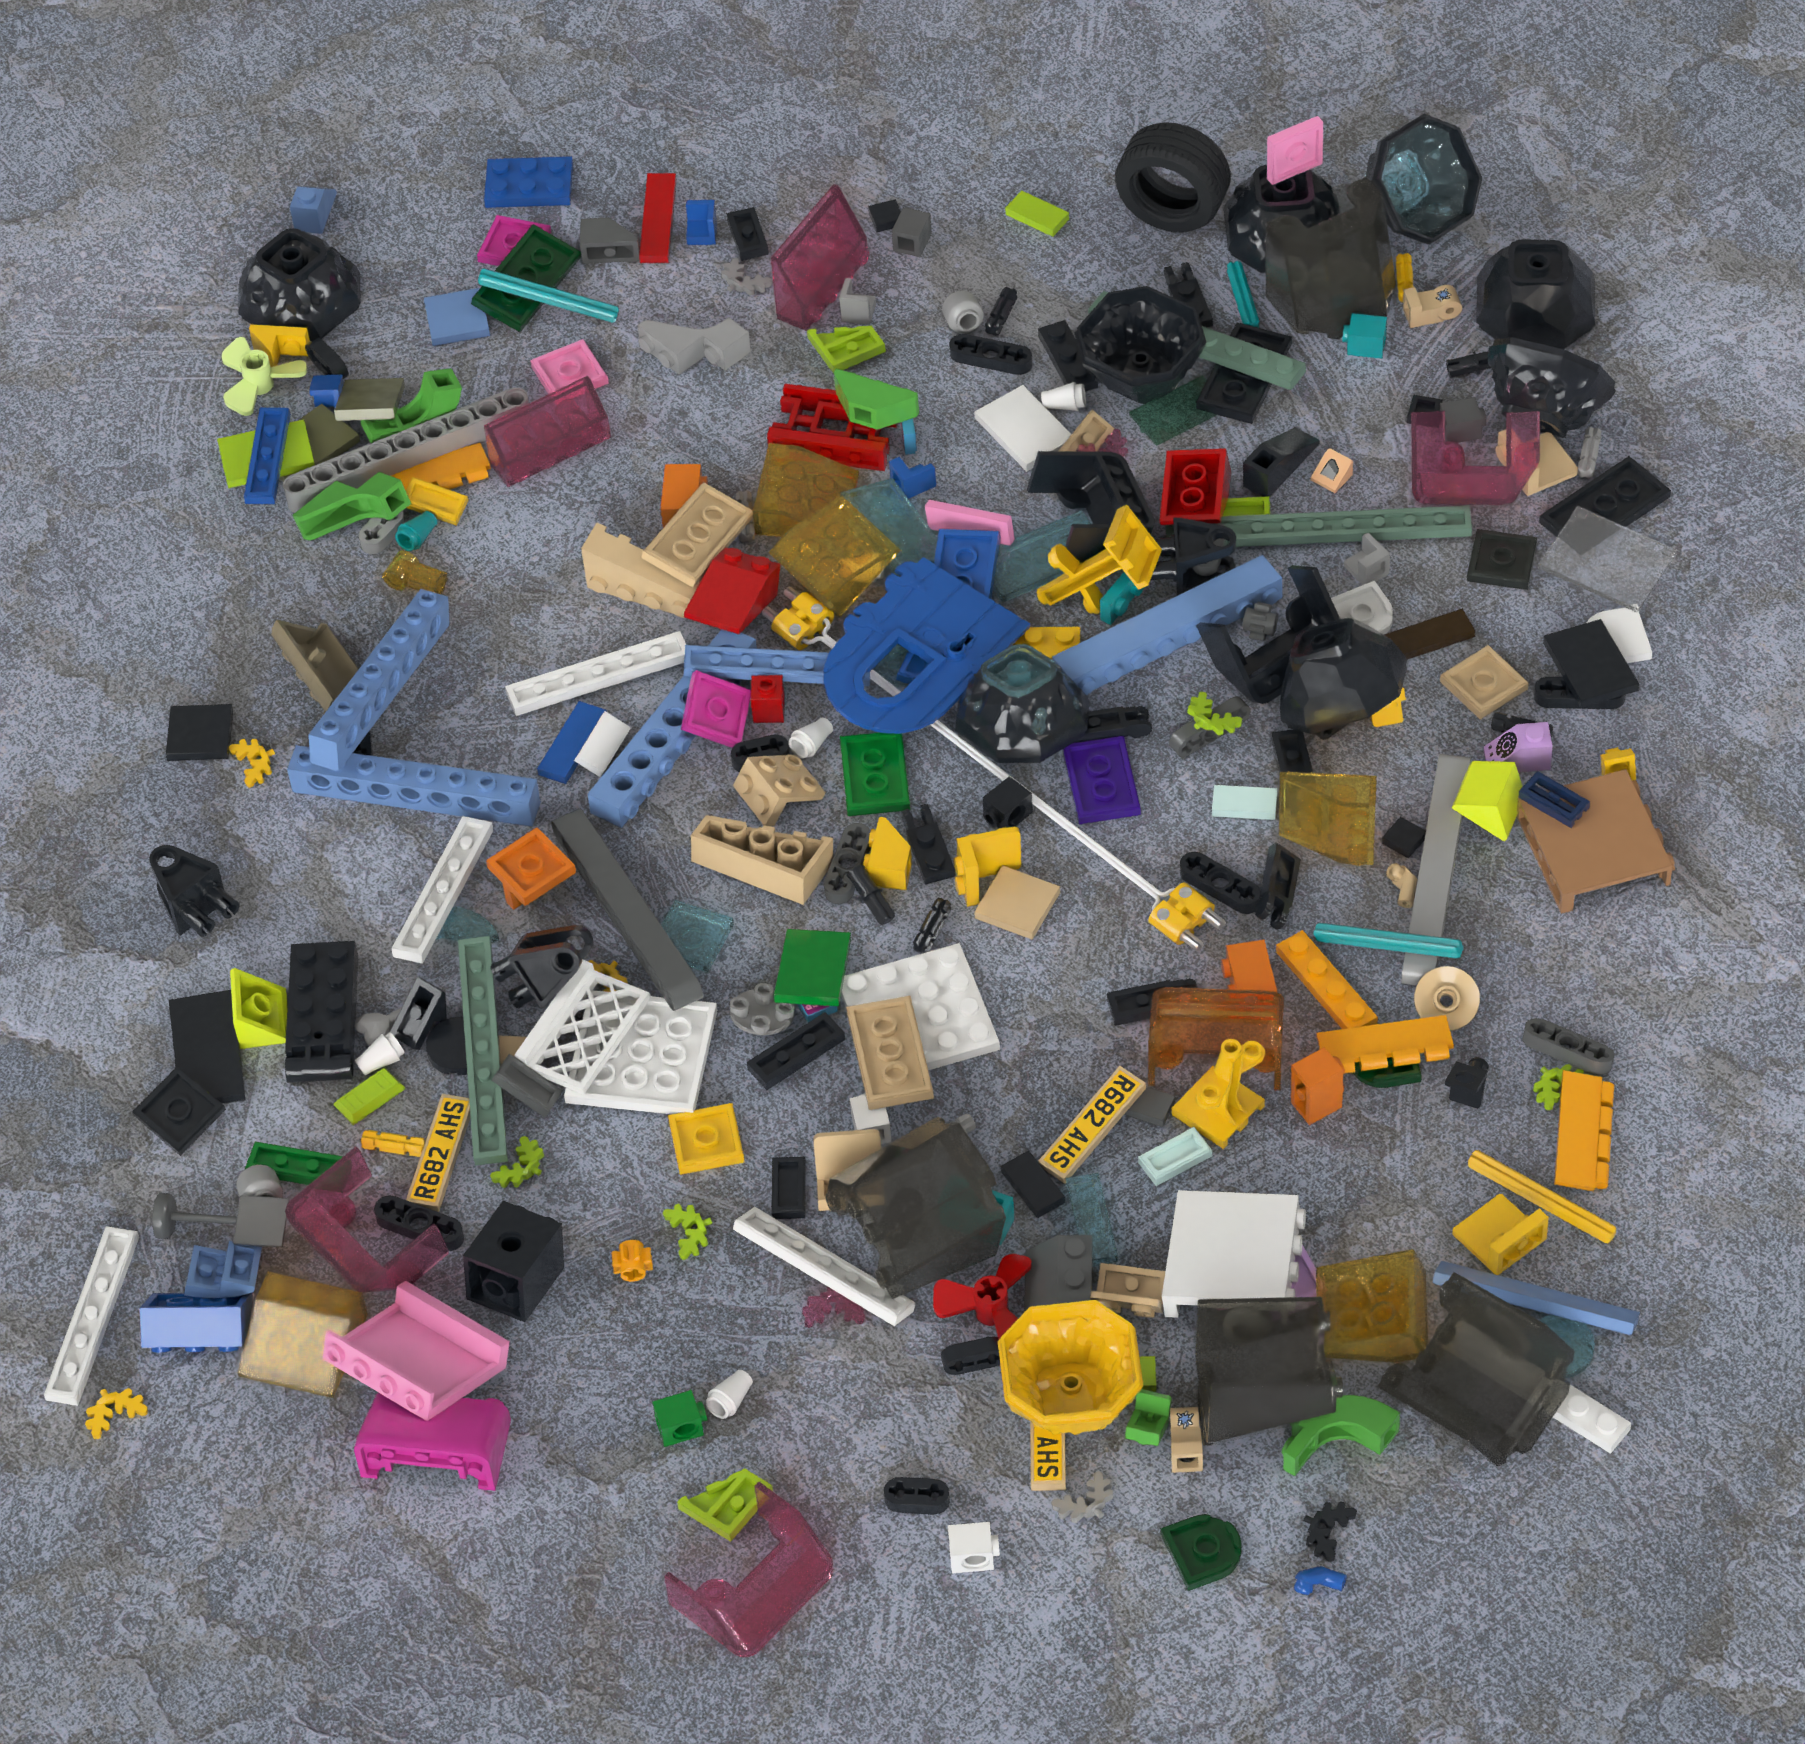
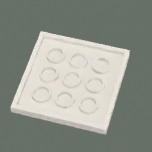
M960 943L844 976L841 996L845 1007L911 996L928 1070L1000 1050L999 1039Z
M595 990L591 992L592 998L611 993ZM628 996L617 999L620 1009L634 1005L637 998ZM650 996V1000L586 1093L583 1095L566 1088L564 1093L565 1103L664 1114L693 1113L696 1109L718 1011L717 1003L695 1001L673 1011L663 997ZM614 1001L595 1006L598 1015L616 1010ZM592 1007L585 1009L582 1020L594 1017ZM619 1018L601 1023L603 1033L616 1030L621 1023ZM597 1025L580 1029L579 1032L581 1039L600 1034ZM603 1043L584 1047L586 1057L600 1054L604 1048ZM580 1049L575 1050L572 1061L583 1058ZM586 1067L570 1071L569 1078L581 1082L587 1073Z

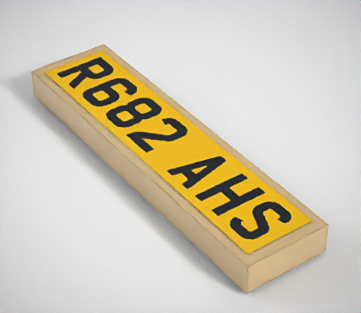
M1119 1066L1039 1159L1038 1163L1041 1167L1065 1184L1144 1092L1146 1083Z
M447 1094L441 1095L406 1198L407 1201L437 1212L440 1211L471 1118L469 1098Z
M1030 1421L1031 1491L1066 1490L1065 1433L1052 1434L1046 1429L1033 1425Z

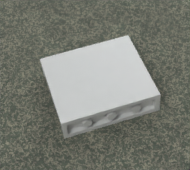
M1178 1190L1162 1291L1165 1317L1178 1318L1180 1305L1233 1307L1246 1304L1257 1308L1280 1309L1281 1321L1287 1323L1288 1309H1294L1295 1289L1291 1288L1292 1282H1298L1299 1263L1295 1262V1256H1301L1302 1235L1298 1234L1299 1229H1305L1306 1210L1300 1209L1299 1196Z

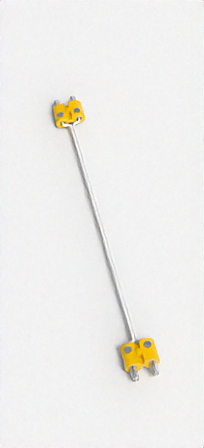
M789 586L784 590V595L792 601V607L789 610L784 608L778 614L769 606L763 609L762 615L772 622L771 629L797 650H804L808 645L814 644L817 641L824 642L831 649L837 643L827 635V631L834 620V612L808 592L800 594ZM818 632L819 634L822 633L823 637L817 636L814 638L813 635ZM873 669L870 671V679L893 697L901 692ZM939 720L931 724L933 728L1002 781L1010 776L969 743L958 737L956 733ZM1032 793V804L1155 898L1156 901L1152 906L1148 922L1174 943L1181 945L1185 942L1195 951H1200L1203 947V942L1193 935V929L1196 926L1201 927L1206 921L1218 930L1225 926V920L1214 912L1215 905L1189 884L1183 882L1176 888H1171L1166 892L1159 891ZM1170 896L1167 902L1165 900L1160 902V897Z

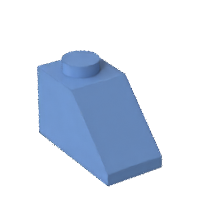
M297 186L290 204L294 228L309 233L322 234L337 194L336 189Z

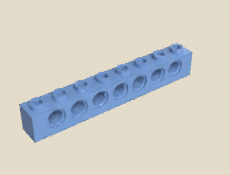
M423 589L419 590L308 734L310 763L335 771H339L448 628V596Z
M723 629L720 630L708 645L757 649L756 639L743 633L736 634ZM683 676L589 791L587 795L591 814L622 828L629 818L632 819L637 814L639 806L646 797H650L654 793L662 777L671 772L674 762L679 756L688 751L691 741L696 735L681 730L691 677ZM723 679L739 686L742 681L741 679Z
M299 745L295 746L287 768L292 792L532 827L541 803L537 779L356 753H352L339 771H335L310 763L309 747Z

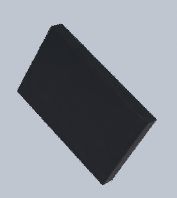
M1601 619L1544 635L1543 644L1580 708L1639 691V682Z

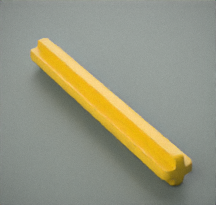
M1475 1150L1470 1156L1468 1166L1476 1172L1604 1243H1610L1616 1234L1615 1225L1479 1150Z

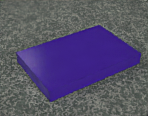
M1124 736L1072 743L1062 749L1079 825L1141 815V807Z

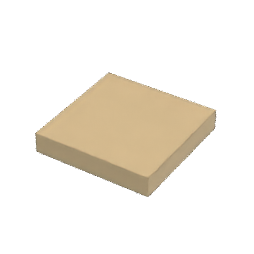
M1489 645L1440 675V682L1480 720L1528 690L1529 682Z
M1002 865L974 912L975 919L1033 940L1058 898L1060 886Z

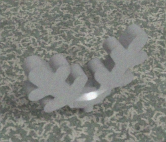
M732 258L731 263H724V270L721 271V278L727 281L729 285L727 289L730 292L732 290L738 292L745 291L749 295H754L755 289L760 293H764L765 288L772 285L771 278H762L760 274H757L754 280H751L750 276L744 277V265L739 264L738 258Z
M1097 1471L1094 1473V1481L1088 1480L1086 1483L1089 1490L1086 1493V1499L1092 1504L1086 1506L1083 1497L1077 1498V1503H1073L1072 1497L1065 1495L1064 1500H1052V1509L1058 1512L1060 1519H1065L1070 1515L1072 1523H1077L1083 1517L1090 1518L1095 1515L1100 1519L1104 1516L1102 1510L1105 1507V1503L1114 1498L1113 1491L1111 1490V1480L1108 1478L1104 1479L1103 1473Z

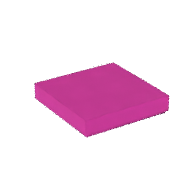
M496 215L477 254L478 262L499 266L533 224L550 234L551 226Z
M698 670L694 671L691 676L681 730L731 748L742 742L751 690Z

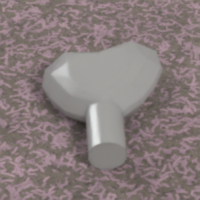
M402 1007L388 1015L381 1013L363 1014L356 1019L354 1027L359 1033L364 1034L365 1042L370 1046L381 1034L385 1036L391 1031Z

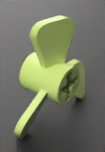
M244 337L236 338L222 352L223 364L241 372L243 377L240 382L224 393L225 405L244 416L253 414L257 395L266 394L273 388V378H299L307 374V365L303 360L270 367L268 355L261 350H250Z

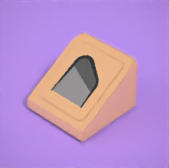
M1329 448L1313 472L1311 481L1336 493L1353 475V461Z

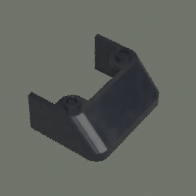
M1038 451L1027 486L1028 493H1056L1059 500L1067 508H1086L1093 523L1072 524L1065 547L1080 563L1106 549L1103 543L1117 509L1122 506L1128 505L1151 535L1155 519L1123 456L1114 452Z
M1292 565L1288 568L1299 592V596L1289 602L1285 611L1290 629L1244 657L1241 649L1236 644H1233L1225 625L1203 622L1196 625L1215 668L1253 703L1266 704L1281 695L1290 654L1298 634L1307 629L1340 620L1317 567Z

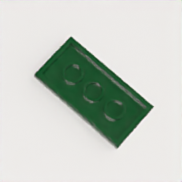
M533 224L495 271L557 288L580 260L581 251ZM482 286L477 291L471 301V305L518 332L524 329L544 304Z

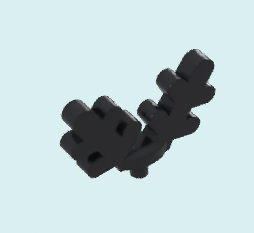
M1342 1501L1333 1510H1331L1332 1504L1325 1502L1322 1511H1317L1314 1518L1305 1515L1303 1520L1310 1524L1306 1546L1312 1547L1315 1543L1317 1546L1314 1550V1556L1321 1557L1323 1555L1329 1562L1334 1561L1336 1555L1334 1550L1336 1549L1337 1541L1328 1539L1331 1530L1335 1527V1521L1341 1527H1347L1348 1521L1355 1519L1357 1514L1355 1508H1345V1503ZM1320 1523H1324L1327 1528H1319L1318 1526Z

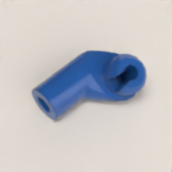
M1321 1566L1301 1570L1295 1576L1297 1580L1294 1584V1590L1298 1593L1309 1595L1313 1591V1585L1320 1584L1342 1592L1347 1575Z

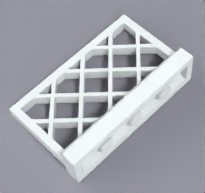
M582 959V964L578 971L557 993L514 1056L545 1079L584 1095L650 1000V993L595 971L592 963ZM597 983L609 987L611 993L593 998L591 994ZM628 996L637 998L634 1005L620 1009L617 999ZM614 1001L615 1011L601 1015L597 1014L595 1006ZM592 1007L594 1017L575 1021L574 1016L579 1010ZM619 1018L621 1024L616 1030L603 1033L601 1023ZM597 1025L600 1034L581 1039L580 1029ZM575 1031L578 1041L559 1046L558 1039L561 1035ZM603 1043L604 1048L600 1054L586 1057L584 1047ZM578 1049L581 1050L582 1059L564 1064L562 1054ZM558 1055L561 1065L548 1069L540 1066L544 1059ZM586 1067L587 1073L581 1082L568 1077L567 1072Z

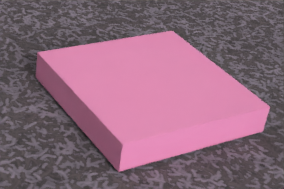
M1319 116L1267 137V180L1272 185L1323 164V121Z
M584 339L530 360L531 368L555 405L609 384L608 376Z

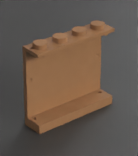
M1627 769L1564 785L1566 788L1590 801V808L1586 812H1582V817L1579 820H1575V825L1572 828L1518 798L1517 819L1561 914L1573 911L1575 895L1657 873L1659 878L1663 879L1665 886L1670 885L1671 874L1675 870L1673 856L1670 852L1666 853L1663 847L1662 833L1659 828H1654L1650 808L1647 804L1643 805L1640 799L1638 783L1636 780H1631ZM1560 798V800L1566 802L1567 804L1571 805L1572 807H1574V808L1576 807V806H1574L1573 804L1567 802L1566 800Z

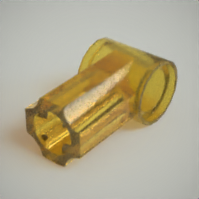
M404 550L397 552L382 573L384 582L391 588L399 591L409 587L417 591L423 589L442 594L448 579L446 572L420 563L416 556Z

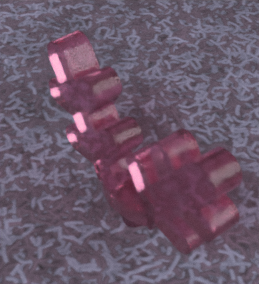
M1114 429L1111 435H1108L1105 439V443L1108 444L1106 448H1100L1098 452H1114L1124 457L1128 453V449L1121 447L1126 444L1127 439L1125 437L1121 438L1119 429ZM1092 443L1088 446L1080 444L1076 451L1096 452L1095 445Z
M828 1286L827 1291L820 1293V1296H809L807 1299L808 1306L802 1308V1315L805 1317L804 1324L808 1328L812 1327L816 1321L819 1324L824 1322L825 1315L822 1311L825 1314L831 1313L832 1306L829 1302H836L835 1313L840 1314L842 1310L845 1311L844 1320L846 1322H850L853 1319L857 1324H862L865 1319L863 1307Z

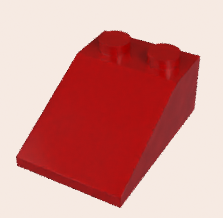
M1226 448L1166 451L1160 525H1173V518H1184L1205 523H1221L1229 497L1231 467Z
M725 547L710 563L684 611V618L740 634L776 598L778 594L780 564L772 562L763 556H753L743 553L737 548Z

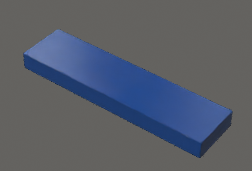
M260 407L244 493L245 504H275L291 415L289 408Z

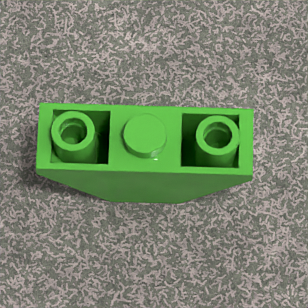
M835 369V391L850 422L878 430L918 416L919 403L917 392L893 386L880 380L863 377L853 372Z

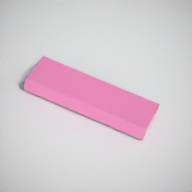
M928 500L925 505L928 529L999 531L1001 537L1000 544L1011 546L1015 540L1012 518L1009 515L934 500Z

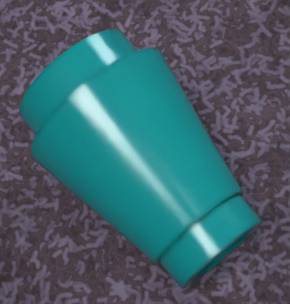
M424 511L422 514L399 525L395 534L398 545L406 551L419 549L437 525L435 515L429 511Z

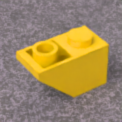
M879 817L876 829H871L869 847L871 848V853L865 854L863 865L877 886L907 890L912 869L911 846L885 817Z

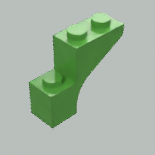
M378 472L358 489L338 481L333 482L292 516L303 539L314 540L362 519L383 518L390 521L408 507L411 501L400 479Z

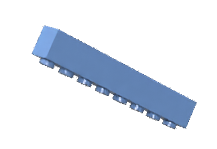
M1261 555L1052 656V661L1062 668V673L1070 677L1082 689L1085 695H1088L1093 690L1118 680L1121 676L1136 669H1141L1160 657L1168 656L1173 651L1187 644L1196 642L1201 638L1196 627L1200 622L1223 624L1226 626L1240 618H1244L1247 607L1254 608L1257 602L1271 605L1282 598V577L1268 560Z

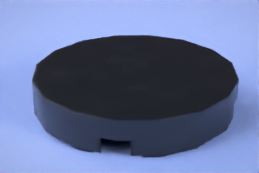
M451 1017L438 1023L430 1031L426 1039L428 1059L432 1066L441 1073L449 1075L450 1072L457 1073L458 1076L467 1075L463 1017Z

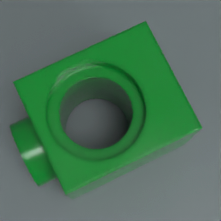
M692 1390L652 1401L655 1421L664 1447L704 1436L702 1422L707 1421L705 1408L702 1401H695Z

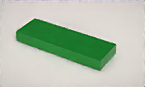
M255 1141L245 1169L254 1165H267L276 1172L281 1181L341 1191L350 1161L349 1157Z

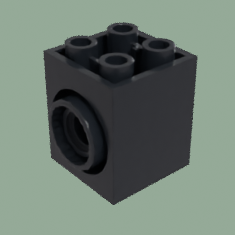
M502 1201L463 1255L466 1299L526 1322L564 1269L562 1223L557 1222L551 1217H544L529 1211L522 1206Z

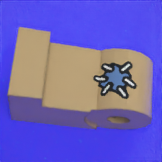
M1442 285L1434 290L1417 292L1415 287L1404 289L1403 311L1410 328L1444 322L1445 320L1457 317L1462 311V304L1456 289L1451 285Z
M1198 1407L1170 1408L1172 1473L1203 1471V1450ZM1196 1457L1191 1462H1182L1178 1459Z

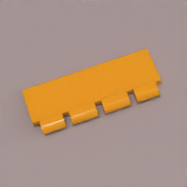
M479 442L390 476L400 479L405 490H407L412 477L450 490L463 486L461 479L463 477H466L468 484L489 478L487 470L491 469V466Z
M1446 1015L1316 1033L1319 1050L1325 1047L1332 1056H1337L1344 1066V1074L1355 1072V1062H1359L1361 1071L1388 1068L1387 1058L1392 1057L1394 1067L1420 1063V1053H1424L1426 1062L1450 1059L1449 1049H1454Z
M1565 1070L1562 1072L1554 1185L1593 1192L1595 1188L1606 1189L1608 1187L1609 1164L1607 1163L1610 1162L1611 1137L1609 1135L1612 1133L1614 1084L1606 1081L1602 1082V1077Z

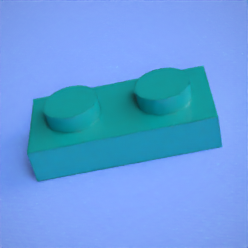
M1123 572L1100 600V620L1111 625L1118 616H1122L1126 612L1131 600L1135 596H1139L1144 588L1138 590L1127 574Z

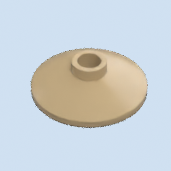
M1444 966L1427 972L1420 979L1415 989L1414 1004L1420 1018L1446 1015L1450 1031L1463 1028L1473 1020L1479 1008L1480 993L1475 981L1469 974L1459 968ZM1444 996H1449L1453 1003L1446 1007L1441 1004L1440 999Z

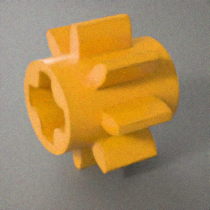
M623 1241L619 1245V1251L611 1252L614 1274L620 1273L621 1278L625 1281H639L646 1276V1270H653L651 1248H644L641 1241Z

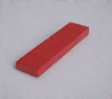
M647 173L639 251L640 263H669L677 181L676 173Z

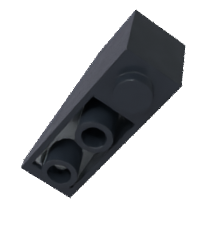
M1294 427L1261 443L1243 462V487L1262 497H1270L1320 444V440Z

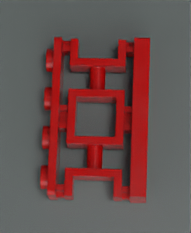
M784 384L783 396L780 399L781 412L791 414L787 424L773 422L772 426L769 427L767 433L769 456L885 472L890 446L889 438L879 437L881 429L877 430L850 422L835 390ZM802 411H813L815 415H802ZM824 418L849 421L846 431L821 429ZM898 423L887 427L897 428ZM797 427H809L810 430L809 432L797 431ZM855 434L868 436L867 440L855 439L854 437Z

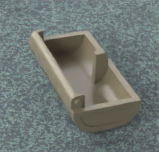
M276 620L272 627L271 635L281 648L282 656L293 665L296 670V676L307 685L310 690V696L321 705L324 710L323 714H325L359 668L327 624L321 623L315 629Z

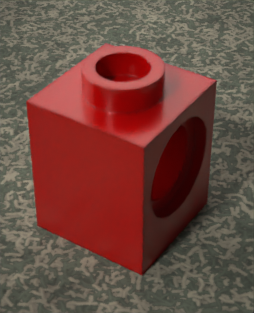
M783 675L751 676L750 700L753 723H784L785 693Z

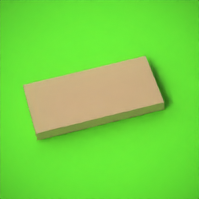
M703 482L644 549L641 558L694 588L706 573L712 560L725 547L728 548L753 519L755 511Z
M911 996L846 1007L868 1109L873 1110L934 1099Z

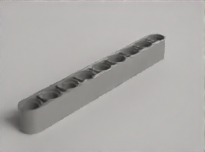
M510 388L292 474L283 482L288 509L296 513L335 481L358 489L378 472L390 476L454 450L485 442L525 426L531 421L532 417L528 394L522 388Z
M1439 753L1409 933L1443 937L1463 818L1462 814L1452 809V805L1471 763V757ZM1405 952L1401 984L1417 986L1420 979L1427 972L1438 968L1440 956Z

